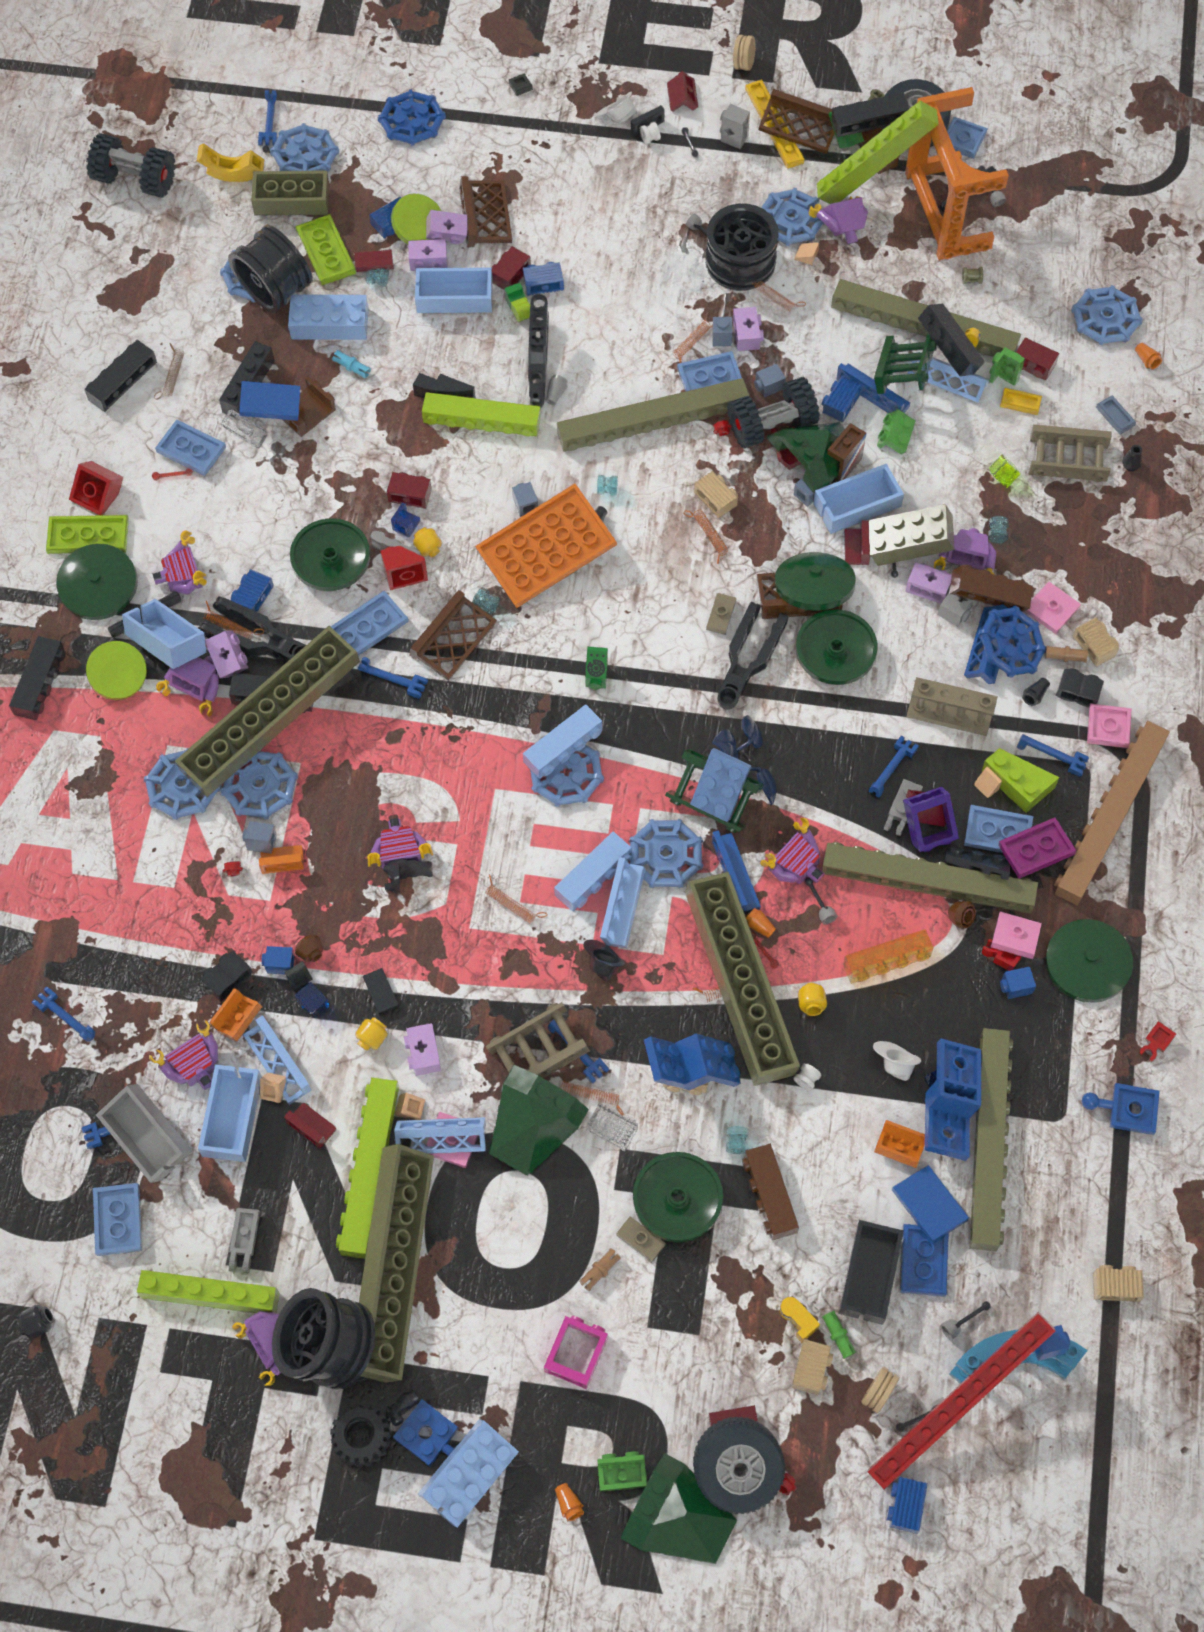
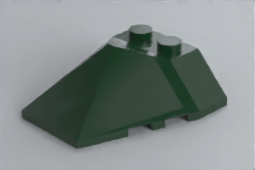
M840 422L786 428L768 435L767 439L778 452L788 448L803 465L806 471L802 480L813 493H815V490L831 485L838 476L840 462L829 456L827 452L845 430Z
M513 1065L502 1084L500 1104L498 1105L496 1125L493 1130L489 1154L528 1176L579 1129L589 1109L576 1097L539 1075Z
M664 1453L642 1492L620 1539L641 1551L716 1564L737 1519L731 1513L724 1512L718 1509V1507L713 1506L705 1498L697 1484L695 1474L686 1464Z

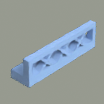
M932 357L930 367L934 369L928 371L929 378L927 383L979 402L984 388L987 387L990 379L977 374L959 377L951 364ZM940 370L945 379L937 382L933 379L931 372ZM909 371V372H908V374H914V373H915V372H913V371ZM953 377L959 378L962 386L957 389L951 387L949 379ZM971 384L980 386L977 396L970 395L966 386Z
M621 857L618 860L600 938L608 946L627 948L645 868L644 866L629 864L625 858Z
M262 1015L256 1019L257 1026L244 1033L243 1036L267 1073L275 1074L276 1066L287 1069L283 1097L290 1105L309 1093L311 1088ZM261 1031L264 1035L263 1044L253 1043L250 1037ZM265 1049L275 1051L274 1061L263 1058ZM287 1084H296L300 1091L289 1097L286 1092Z
M485 1117L397 1121L394 1130L395 1142L401 1145V1138H410L415 1144L409 1148L427 1154L486 1151ZM472 1135H480V1145H471L466 1139ZM448 1136H454L459 1142L455 1146H449L444 1140ZM426 1137H432L437 1143L434 1146L427 1147L422 1141Z

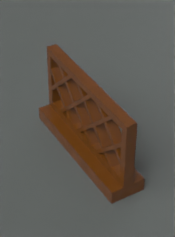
M773 89L758 131L827 154L835 133L833 128L825 132L822 126L833 127L828 114L832 109ZM771 106L778 108L781 112L773 114L770 108ZM793 113L798 118L790 120L787 114ZM784 116L787 122L779 125L776 118ZM772 120L775 127L769 128L764 126V124ZM804 120H813L815 124L807 126ZM801 122L804 128L796 131L793 124ZM789 126L792 133H784L782 128ZM818 128L821 134L813 136L810 130ZM807 132L809 139H801L799 134ZM824 138L827 143L826 147L818 145L816 140Z
M461 176L459 191L462 214L467 215V247H474L475 243H512L504 180H469L468 176ZM472 187H480L482 191L478 194ZM500 187L501 191L496 194L491 188ZM488 193L493 198L488 201L482 196ZM479 200L485 205L479 208L474 203ZM497 200L503 205L500 208H497L492 203H494ZM488 207L495 212L491 216L485 212ZM482 215L487 220L481 223L477 220V217ZM500 215L505 220L500 223L494 218ZM490 222L497 226L493 231L487 227ZM483 229L489 235L479 236V232ZM501 229L507 236H499L497 232Z
M776 572L757 574L762 619L778 618L779 613L789 615V617L813 616L819 612L826 611L805 610L790 605L773 590L775 588ZM762 580H771L774 583L768 587L762 583ZM771 594L776 599L765 600V597ZM841 604L840 606H837V607H835V608H831V609H827V610H833V609L842 610L843 604Z
M458 590L412 645L409 656L415 660L418 658L449 681L495 625L497 620L468 600L465 594ZM466 605L471 608L473 615L462 616L461 609L463 606ZM485 618L490 623L487 627L478 628L477 619ZM474 619L475 628L464 629L462 620ZM451 621H460L461 629L450 631L449 623ZM476 632L477 639L473 642H466L465 633ZM462 634L463 643L452 644L451 635ZM448 635L449 644H437L439 636ZM464 647L465 654L454 657L453 648ZM450 648L451 657L440 658L438 649ZM436 650L437 659L429 660L423 655L426 651ZM452 661L453 668L449 673L441 668L442 662Z

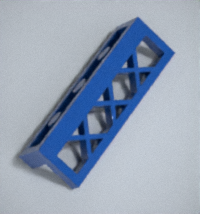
M841 363L838 366L837 381H839L841 376L858 382V384L862 385L860 396L887 413H892L897 409L905 413L910 407L909 401L886 388L885 394H877L875 380L849 363L847 365Z
M1004 604L983 608L964 673L966 678L981 677L987 684H995L999 668L993 663L987 662L985 649L977 655L978 650L984 646L981 637H979V631L982 630L989 616V611L992 609H1007ZM1009 616L1001 618L1003 623L1009 622ZM993 624L990 631L995 633L996 626ZM980 662L979 669L973 671V668Z
M719 830L712 832L714 850L723 873L729 872L744 915L750 913L754 908L760 910V903L732 833L721 836Z

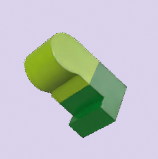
M521 283L504 288L505 300L516 320L520 322L529 319L530 304L523 292Z

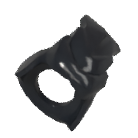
M403 859L390 861L387 866H383V871L387 872L393 882L385 884V890L400 894L401 879L417 876L433 877V873L430 870L432 862L406 861Z

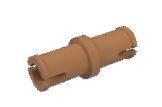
M1047 646L1045 653L1046 659L1063 660V662H1068L1069 660L1086 663L1088 657V650L1071 649L1070 646H1065V648Z
M610 1248L598 1262L592 1264L593 1268L579 1280L582 1286L590 1280L584 1287L586 1290L590 1291L602 1277L605 1278L608 1275V1271L621 1259L617 1253L610 1260V1257L616 1252L615 1250Z

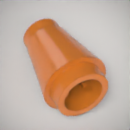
M1143 342L1136 346L1135 351L1146 368L1153 370L1161 364L1162 357L1159 352Z
M754 908L746 917L748 926L767 938L776 930L761 909L757 910Z
M567 1483L561 1484L555 1489L563 1518L570 1522L584 1514L583 1504Z

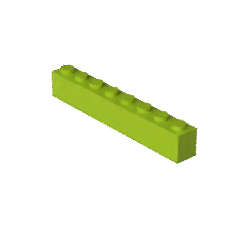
M922 101L912 106L817 183L818 199L828 204L841 202L938 126L937 109Z
M371 1077L370 1084H367L365 1088L367 1103L361 1109L363 1124L357 1130L359 1145L358 1148H354L353 1161H355V1166L349 1172L348 1181L351 1183L350 1191H346L344 1204H347L346 1213L342 1212L340 1226H343L342 1235L338 1234L336 1248H339L341 1256L366 1259L382 1148L389 1146L399 1092L398 1081Z

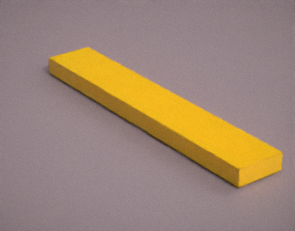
M759 80L746 84L745 90L762 120L770 94L763 81ZM771 106L770 109L773 114L779 113L777 108ZM782 116L776 118L779 125L785 123ZM772 120L764 124V126L769 128L775 127ZM787 127L782 128L784 133H790ZM769 134L787 169L804 164V158L796 143Z

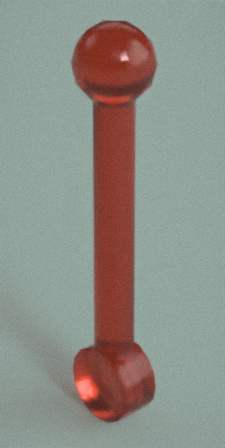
M188 468L185 471L162 474L154 472L152 473V478L157 481L161 477L191 476L193 471Z
M751 932L755 944L770 961L771 968H777L779 965L778 960L770 956L757 940L756 934Z

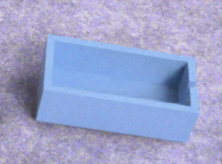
M416 268L415 304L417 313L492 312V268Z
M291 295L288 323L291 339L367 340L369 310L367 296Z
M886 463L815 490L814 505L820 516H823V521L830 534L861 523L862 520H869L902 507L904 493Z
M157 599L141 605L143 625L139 608L122 614L125 635L172 669L180 667L206 653L204 632Z
M215 1064L198 1147L202 1157L246 1162L260 1093V1078H262L258 1069L239 1067L237 1072L233 1066Z
M478 1420L419 1491L418 1495L432 1508L436 1509L452 1526L458 1527L519 1451L484 1420Z

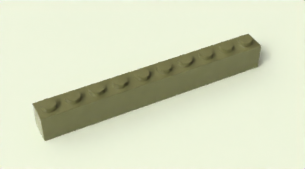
M843 279L839 280L832 297L831 308L927 337L928 332L918 320V317L928 305ZM950 312L964 333L969 328H976L980 331L981 339L975 348L982 355L994 357L997 352L1000 353L1005 347L1016 352L1021 333Z
M743 378L560 421L557 422V434L563 452L574 451L586 446L591 447L603 442H612L619 438H628L636 434L649 433L661 428L666 429L678 424H687L690 421L704 420L715 415H724L729 412L727 406L730 401L749 396Z
M838 842L827 843L822 872L826 875L970 901L972 903L1030 914L1035 906L1038 882H1033L1028 878L1017 879L1009 875V879L1005 880L1001 879L1002 874L987 875L980 870L975 871L960 866H948L944 862L932 863L927 862L923 858L911 859L902 854L890 855L881 850L869 851L859 846H844Z
M983 1028L980 1035L981 1107L976 1111L969 1249L995 1252L1004 1243V1231L1000 1230L1001 1223L1005 1221V1209L1001 1208L1002 1201L1006 1199V1187H1003V1179L1007 1177V1166L1004 1165V1157L1007 1158L1008 1144H1005V1136L1009 1134V1123H1006V1115H1009L1010 1101H1007V1093L1010 1094L1011 1080H1008V1072L1011 1073L1012 1059H1009V1052H1012L1013 1039L1009 1038L1010 1031Z

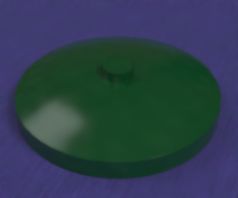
M327 518L312 522L299 531L291 544L290 561L295 575L305 585L320 591H337L351 586L364 575L370 562V548L366 536L356 525L342 519Z
M90 544L72 552L61 564L56 579L57 592L65 607L76 616L88 620L110 618L123 611L132 601L138 583L137 572L131 559L122 550L107 544Z
M807 552L792 556L778 567L775 574V588L779 596L790 605L805 610L835 608L845 603L855 590L856 576L852 567L843 559L828 553Z
M837 609L822 611L810 617L800 628L796 640V655L801 667L814 679L831 685H845L864 677L873 667L878 650L877 638L872 627L855 613Z
M1081 919L1065 924L1053 935L1046 950L1045 963L1050 979L1061 992L1078 1001L1095 1003L1113 998L1126 986L1132 974L1133 956L1128 942L1114 927L1098 920Z
M670 1152L655 1157L642 1168L634 1184L633 1205L639 1221L651 1234L666 1241L686 1242L699 1238L713 1227L722 1209L723 1190L717 1173L706 1161L690 1153Z

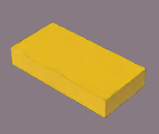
M1004 387L1000 407L1038 415L1042 396Z

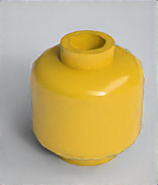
M424 527L414 534L413 544L420 551L421 556H430L432 558L440 552L439 548L442 545V540L434 529Z
M811 982L799 989L798 1001L800 1010L809 1016H817L826 1009V992L821 985Z
M374 1017L371 1020L365 1019L355 1032V1036L359 1040L357 1044L366 1051L369 1048L373 1050L379 1049L388 1035L385 1030L387 1026Z

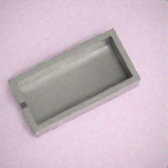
M138 1084L127 1085L96 1114L98 1119L150 1183L162 1181L176 1168L175 1165H179L193 1152Z

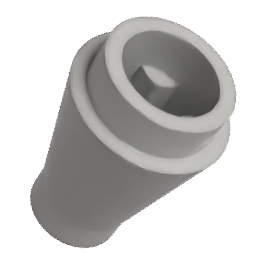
M553 375V378H550L545 399L548 404L556 405L558 399L568 387L567 379L560 375Z

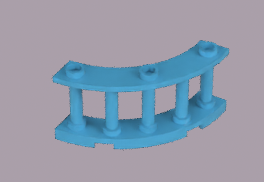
M1019 1329L1005 1331L982 1340L959 1359L949 1375L961 1384ZM1070 1340V1348L1063 1355L1038 1361L1035 1352H1033L1021 1364H1035L1065 1379L1088 1350Z

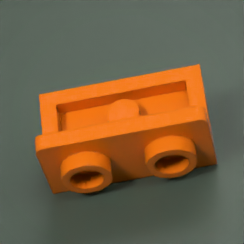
M233 989L210 1020V1024L221 1035L237 1042L262 1006L258 1002L243 996L239 990Z
M886 1120L874 1152L917 1168L925 1145V1134Z

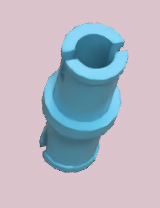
M340 350L334 353L338 357L333 356L332 361L346 367L347 371H353L364 379L369 376L366 372L370 373L371 368L358 362L357 358L349 357Z

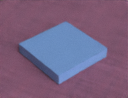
M953 117L947 132L954 150L960 151L961 155L974 159L987 134L988 128Z

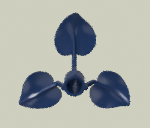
M746 715L742 719L743 731L748 738L746 743L736 748V740L728 729L720 731L712 743L722 752L738 759V752L751 743L756 749L760 748L763 743V737L758 725L749 715ZM751 767L750 771L757 772L758 782L764 784L762 790L768 798L770 806L773 805L777 788L772 774L766 768Z

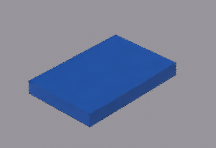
M242 381L239 416L298 421L300 386Z
M929 1165L892 1187V1192L931 1243H934L969 1220L967 1214Z
M903 1224L900 1293L946 1297L949 1233L931 1243L918 1225Z

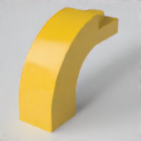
M202 143L198 146L196 161L207 167L206 174L216 179L227 182H246L253 180V171H263L265 159L252 150L239 157L223 156Z

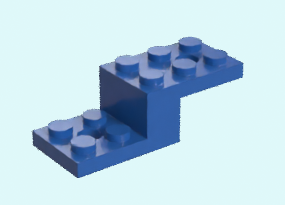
M697 1033L676 1043L655 1037L644 1039L654 1082L686 1090H692L711 1081L732 1087L741 1084L739 1078L740 1070L734 1059L735 1052L728 1042Z
M940 1039L937 1042V1080L925 1093V1151L966 1161L970 1157V1118L981 1107V1049ZM955 1061L960 1062V1064H961V1066H963V1068H959V1067L955 1064ZM943 1130L947 1131L951 1138L946 1137Z

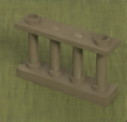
M1033 424L1030 442L1037 443L1036 461H1031L1028 475L1107 482L1111 468L1103 467L1104 449L1109 447L1112 431ZM1045 443L1057 445L1056 463L1044 462ZM1064 445L1076 446L1075 465L1064 464ZM1084 447L1096 448L1095 466L1083 465Z
M916 677L906 717L987 736L998 696Z
M562 1002L547 1007V1011L504 1036L493 1038L490 1044L486 1045L488 1051L492 1055L498 1052L507 1071L510 1072L514 1063L505 1047L517 1041L530 1065L527 1071L542 1078L588 1053L590 1050L583 1038L581 1040L575 1039L562 1014L567 1012V1009ZM553 1019L568 1043L567 1048L562 1051L556 1050L543 1027L544 1024ZM534 1030L549 1054L548 1059L543 1062L537 1061L524 1038L525 1035Z

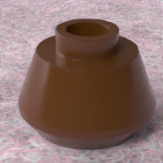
M970 901L955 902L948 910L949 919L959 929L968 928L976 917L973 903Z
M311 934L304 937L295 947L296 956L306 962H316L322 957L323 947L320 937Z

